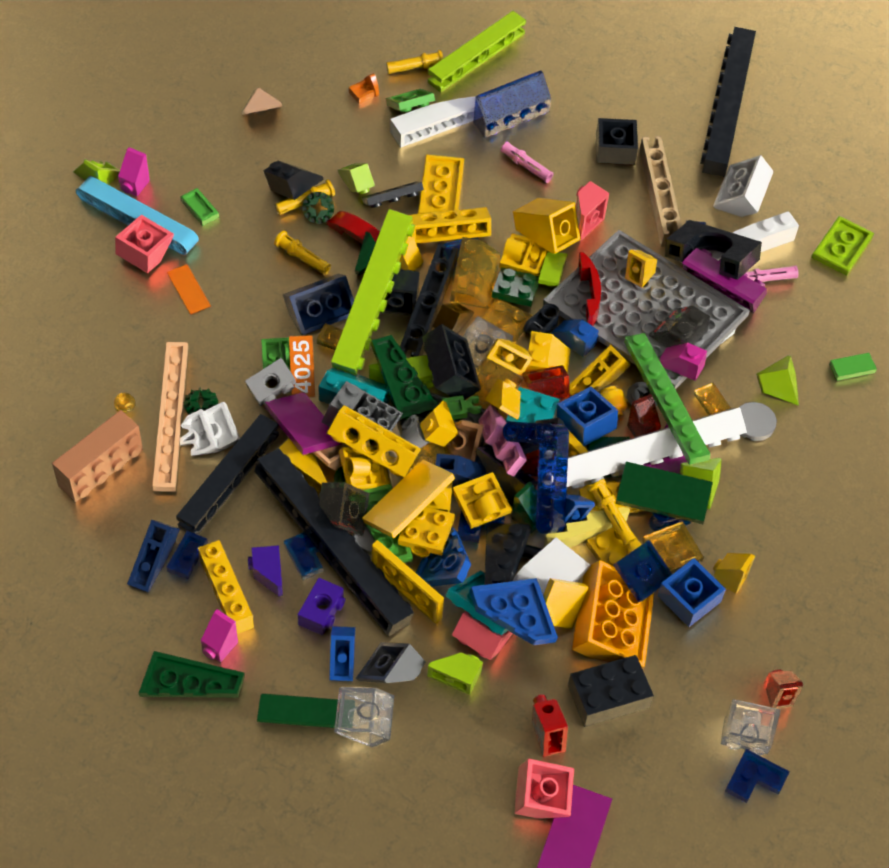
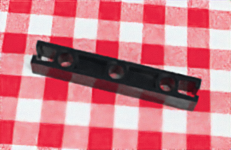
M438 243L400 345L405 355L410 349L416 351L411 353V357L423 356L424 342L422 337L432 331V326L438 315L458 260V248L452 247L449 260H445L443 257L446 246Z
M262 414L256 418L176 515V519L179 521L177 524L178 528L195 538L201 533L256 465L257 459L262 457L278 438L279 432L276 430L279 424Z

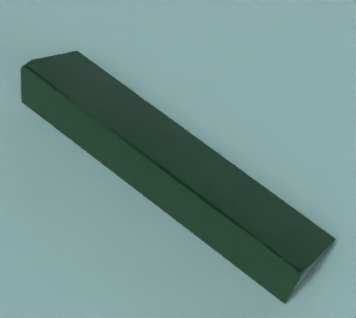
M261 694L257 722L353 729L356 702L352 700Z

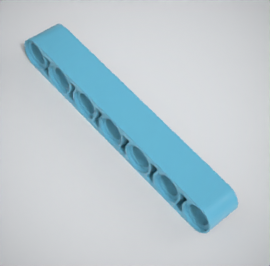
M89 176L76 189V194L82 201L128 226L140 215H143L174 233L168 248L179 254L186 255L199 241L197 234L193 230L95 177Z

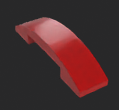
M339 211L326 222V225L342 235L345 232L361 244L366 232H370L375 243L380 234V231L370 223L345 211Z
M579 252L578 268L580 281L589 280L591 299H587L586 320L590 325L594 326L600 309L601 281L592 260L584 252Z

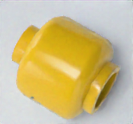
M616 386L602 389L600 394L618 409V418L623 416L622 412L628 407L623 391L616 388Z

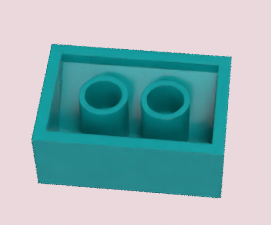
M336 368L327 370L318 386L319 401L329 405L346 381L356 385L386 404L390 399L386 384Z

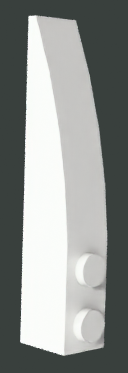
M501 95L459 98L415 109L390 119V133L401 148L499 112L502 108L503 97Z
M788 211L756 222L733 233L761 241V252L794 241L799 225ZM707 250L718 261L724 254L715 250Z

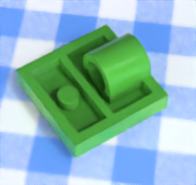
M289 338L261 339L263 369L282 358L291 372Z

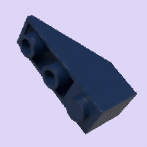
M437 454L436 466L453 473L455 479L452 481V488L487 474L482 464L459 455Z

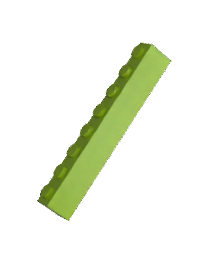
M391 209L388 210L331 361L333 368L353 375H357L358 370L363 369L366 360L363 356L365 351H369L371 348L372 332L377 331L380 323L378 316L380 312H384L387 305L385 297L387 293L392 292L394 286L393 276L399 273L401 267L400 257L401 255L405 256L408 248L406 241L408 236L412 237L415 230L412 216Z

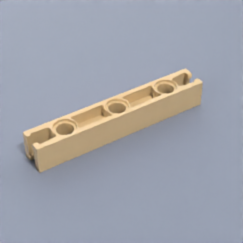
M656 136L654 146L650 149L647 144L649 137H642L639 151L661 247H666V239L669 237V234H673L682 224L661 136Z

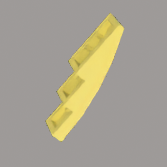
M629 507L618 508L625 521H627L630 511ZM604 510L593 511L586 516L584 521L566 523L564 532L546 534L544 547L554 538H558L570 548L587 542L588 539L613 526Z

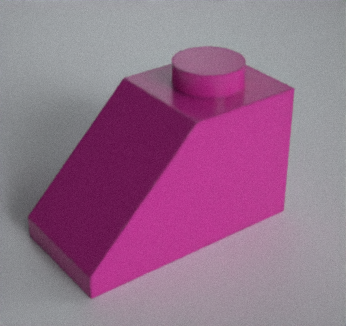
M130 147L126 150L118 175L120 189L125 193L138 196L150 181L146 154Z
M690 343L666 347L659 360L664 368L696 381L705 366L707 350Z
M216 609L201 638L202 652L207 658L211 660L216 659L221 663L238 643L236 621Z

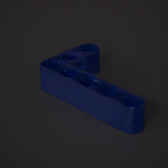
M506 423L502 432L507 441L540 443L536 509L537 530L541 534L562 532L565 526L568 428L563 424Z

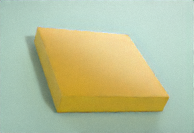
M554 578L549 579L543 597L554 626L572 629L588 590L587 585Z

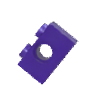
M318 578L298 613V625L323 636L326 629H331L333 626L336 611H340L344 606L346 598H344L343 588ZM324 605V606H327L328 608H326V609H319L318 607Z

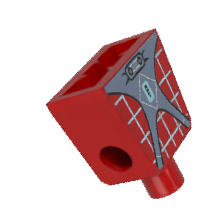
M546 695L536 696L533 699L532 724L542 756L546 757L566 752L568 725L557 700H547Z

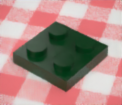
M501 267L491 298L531 307L539 286V276Z

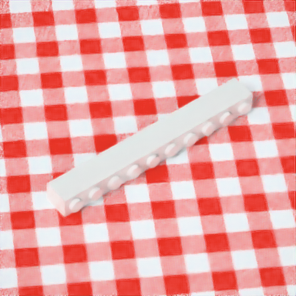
M740 408L728 409L692 420L705 445L708 444V447L720 445V440L727 439L728 442L740 439V434L747 433ZM668 427L538 466L537 471L543 492H551L552 495L565 492V487L571 486L572 489L585 486V481L591 480L592 483L604 479V476L611 474L612 477L622 475L626 461L640 465L650 462L651 465L664 462V457L670 456V459L683 456Z

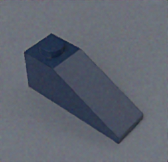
M151 520L129 577L128 585L146 592L150 591L173 549L180 530L179 528L160 521Z

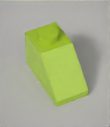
M354 163L338 169L339 175L351 192L361 195L369 192V188L375 186L368 163Z
M461 652L430 662L427 676L470 695L481 674L483 662L472 654L466 655Z

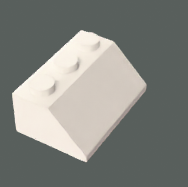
M761 155L729 166L713 205L715 209L740 217L753 215L758 212L773 174V170Z

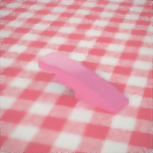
M490 404L478 420L479 424L484 425L483 437L485 443L493 447L495 457L503 461L506 473L514 477L527 460L514 433L498 410Z

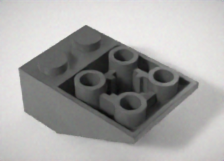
M346 381L330 403L322 423L331 427L337 413L345 405L392 432L403 413ZM350 428V432L353 435H358L355 429Z

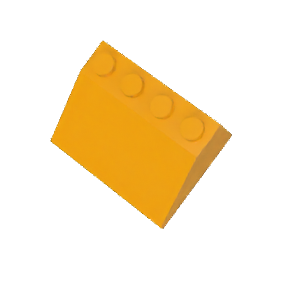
M599 560L592 564L583 575L582 583L588 586V590L577 615L572 650L589 658L608 662L637 655L643 668L646 661L655 586Z

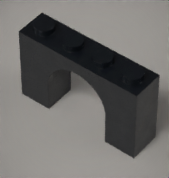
M688 220L666 239L665 257L683 262L696 248L699 250L719 251L724 253L721 256L719 274L738 280L760 260L762 242Z

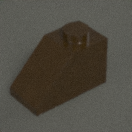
M459 303L442 304L432 327L436 328L443 324L458 334L473 316L474 312Z

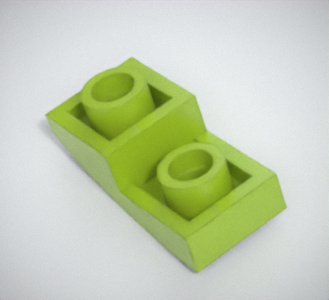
M548 251L538 282L548 287L558 286L562 279L568 254L560 252L552 254Z

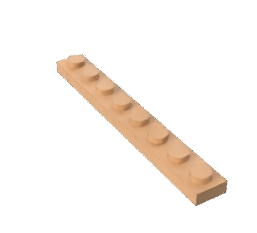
M166 342L153 491L176 492L188 342Z

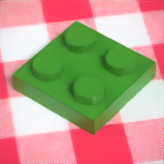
M416 89L385 98L387 106L401 112L410 111L414 106L425 107L429 105V102L435 101L434 93L423 89Z

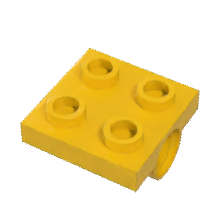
M512 233L505 243L499 268L513 269L514 271L539 276L548 251L529 238Z
M342 447L339 450L348 492L363 491L390 484L385 466L373 463L369 457L354 452L351 447Z
M493 472L455 486L452 489L470 529L508 515L512 511Z
M426 507L401 531L398 545L409 547L411 552L419 557H428L430 553L442 555L455 519V514Z

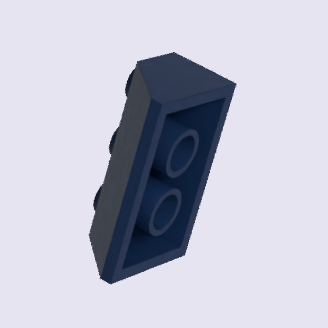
M339 273L282 294L288 313L301 335L347 319L354 302L346 275Z

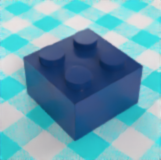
M589 387L558 403L557 418H560L564 422V426L583 446H586L617 429L618 409L593 387Z
M693 558L661 583L657 596L690 627L721 603L726 589Z

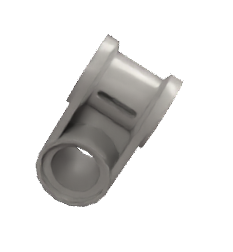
M412 415L402 424L401 438L421 449L429 441L424 438L418 417Z

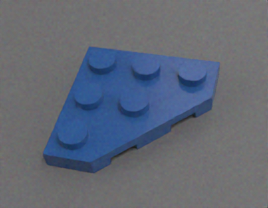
M453 527L450 530L443 554L430 553L428 557H423L415 572L431 587L463 583L467 577L471 562L458 532Z
M537 578L471 587L469 592L475 611L533 646L555 643L558 636Z

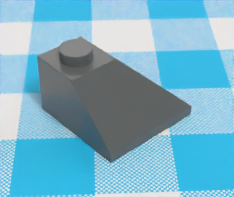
M381 642L356 679L362 682L375 683L412 681L419 676L426 661L408 643Z

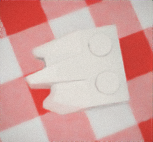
M221 402L205 411L200 409L188 415L181 424V427L189 432L180 438V445L194 444V447L191 449V456L223 451L235 445L240 439L225 402Z

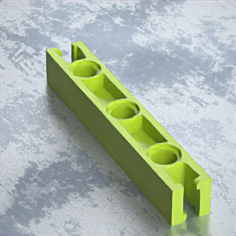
M511 11L429 68L428 74L433 77L428 78V83L439 92L444 91L524 35L525 29L521 26L526 25V20L516 12Z

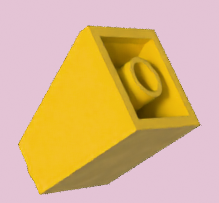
M537 198L513 211L516 231L552 254H556L580 240L575 202Z

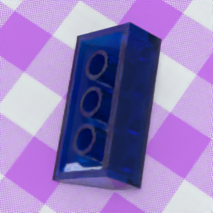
M542 70L475 96L473 123L484 138L550 112L551 96Z

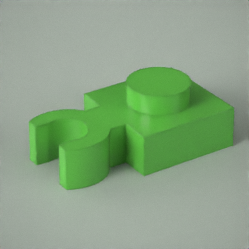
M463 395L442 398V401L447 403L453 420L467 418V412L472 414L481 413V405H473L479 403V396H472L468 400H464Z

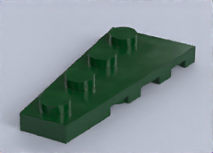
M389 335L371 341V347L393 406L403 413L399 421L405 420L412 415L419 416L432 412L439 405L438 402L430 395L429 389L422 383L415 368L411 367L406 359V355L393 336Z
M154 651L139 690V697L238 698L245 673Z

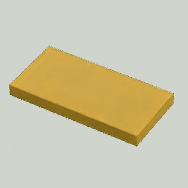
M426 155L422 179L424 190H421L418 214L459 209L464 158Z
M422 460L362 519L365 524L395 538L455 477L453 473L426 460Z
M380 541L374 542L372 544V562L383 571L389 583L394 585L404 597L434 623L437 624L441 621L444 597Z

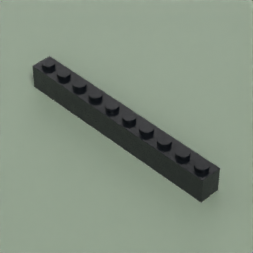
M734 26L733 34L729 33L727 44L730 47L726 46L724 57L727 59H723L721 70H724V72H720L718 83H721V85H717L715 94L719 98L714 99L712 109L716 111H712L709 121L713 125L708 126L706 136L710 138L705 140L703 148L707 152L702 153L700 164L704 165L702 173L721 177L726 175L756 34L754 30Z
M279 448L258 458L254 472L384 633L389 637L409 625L414 615L411 605L405 602L399 595L397 588L389 583L383 571L376 567L371 561L369 554L358 545L356 538L350 535L345 528L331 522L334 521V516L332 515L331 519L328 517L329 512L332 514L330 507L320 499L315 488L307 483L301 471L293 466L290 458ZM336 518L337 520L334 521V522L338 523L337 521L339 520V522H340L339 524H341V525L343 526V524L341 523V520L338 519V518Z

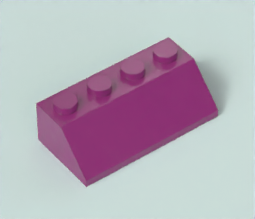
M696 248L684 259L682 265L685 271L747 308L752 313H755L767 294L765 284L758 279L751 280L747 277V273L738 280L720 275L721 259L718 261L713 258V254L705 249L699 250Z

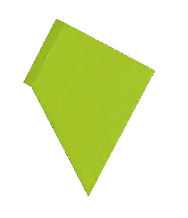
M85 159L73 172L84 180L92 176L109 185L118 178L120 170L109 162L104 164L102 161L97 163L93 160L90 162Z
M791 356L784 357L756 374L762 393L799 406L796 373Z
M713 458L709 461L691 465L688 462L681 463L680 474L713 482L707 507L710 510L720 480L722 459Z

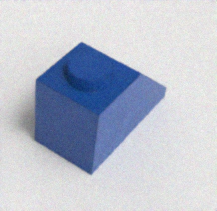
M583 319L564 320L551 334L577 354L584 357L596 346L599 330Z
M567 493L558 495L550 506L556 528L565 529L566 523L583 521L593 509L595 503L580 495H569Z
M332 626L330 680L353 681L356 627Z

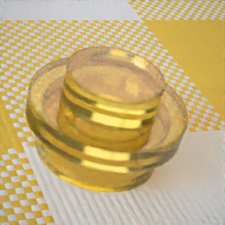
M120 393L114 400V408L118 412L122 410L124 413H129L136 406L135 398L129 393Z

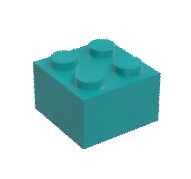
M519 387L518 390L521 392L520 416L517 420L508 415L506 423L518 426L522 422L532 424L537 420L556 418L557 404L560 399Z

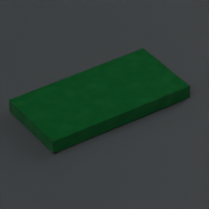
M626 461L615 504L703 525L713 482Z

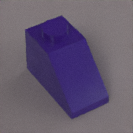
M279 545L253 547L252 556L248 557V568L253 570L254 579L278 597L283 596Z

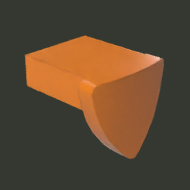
M374 73L366 76L363 81L349 87L350 95L359 104L379 96L378 82Z

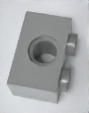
M282 358L245 380V383L258 404L262 406L265 402L275 400L276 396L280 393L286 394L294 389L293 385L296 384V380ZM273 379L278 382L275 388H268L266 386L269 380Z

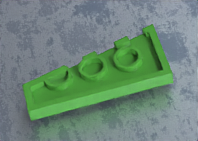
M387 484L348 493V499L362 521V518L392 490V486ZM365 524L375 542L377 540L380 541L402 562L408 563L413 561L411 549L398 545L400 533L395 538H392Z

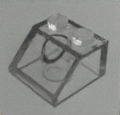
M479 316L467 328L463 336L468 340L476 371L487 378L500 365L486 357L496 339L510 340L511 342L513 340V335Z
M339 688L334 733L370 747H375L389 741L391 738L395 695L378 688Z
M732 699L724 718L721 744L733 750L744 749L756 755H768L773 744L780 709Z

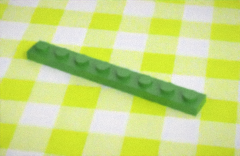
M641 333L625 337L624 343L688 464L709 461L711 454L646 334Z

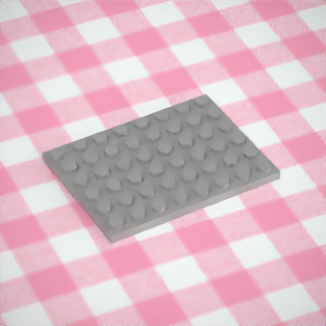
M620 230L589 257L595 265L601 281L600 309L598 318L593 326L599 330L597 340L607 347L612 345L625 359L633 364L635 362L624 343L627 336L645 333L659 359L666 347L690 343L707 350V358L749 316L750 310ZM630 249L640 250L657 259L655 274L642 288L625 279ZM577 268L543 299V305L548 303L555 304L560 310L559 316L566 320L583 319L587 322L585 313L587 299H591L589 280L580 281L579 268ZM687 307L685 311L678 313H681L678 318L667 319L676 309ZM673 320L666 329L663 328L661 331L657 330L654 332L664 321ZM664 368L675 390L687 378Z

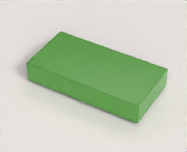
M198 188L180 196L181 202L202 226L219 218V212Z
M870 353L834 359L829 363L837 381L874 374L877 370Z

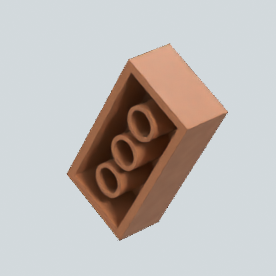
M122 410L109 418L52 462L58 487L75 503L79 499L86 497L98 484L104 483L112 473L119 471L131 458L137 457L141 450H143L139 426Z

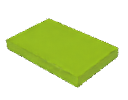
M838 216L813 252L811 258L847 276L873 238L874 233Z

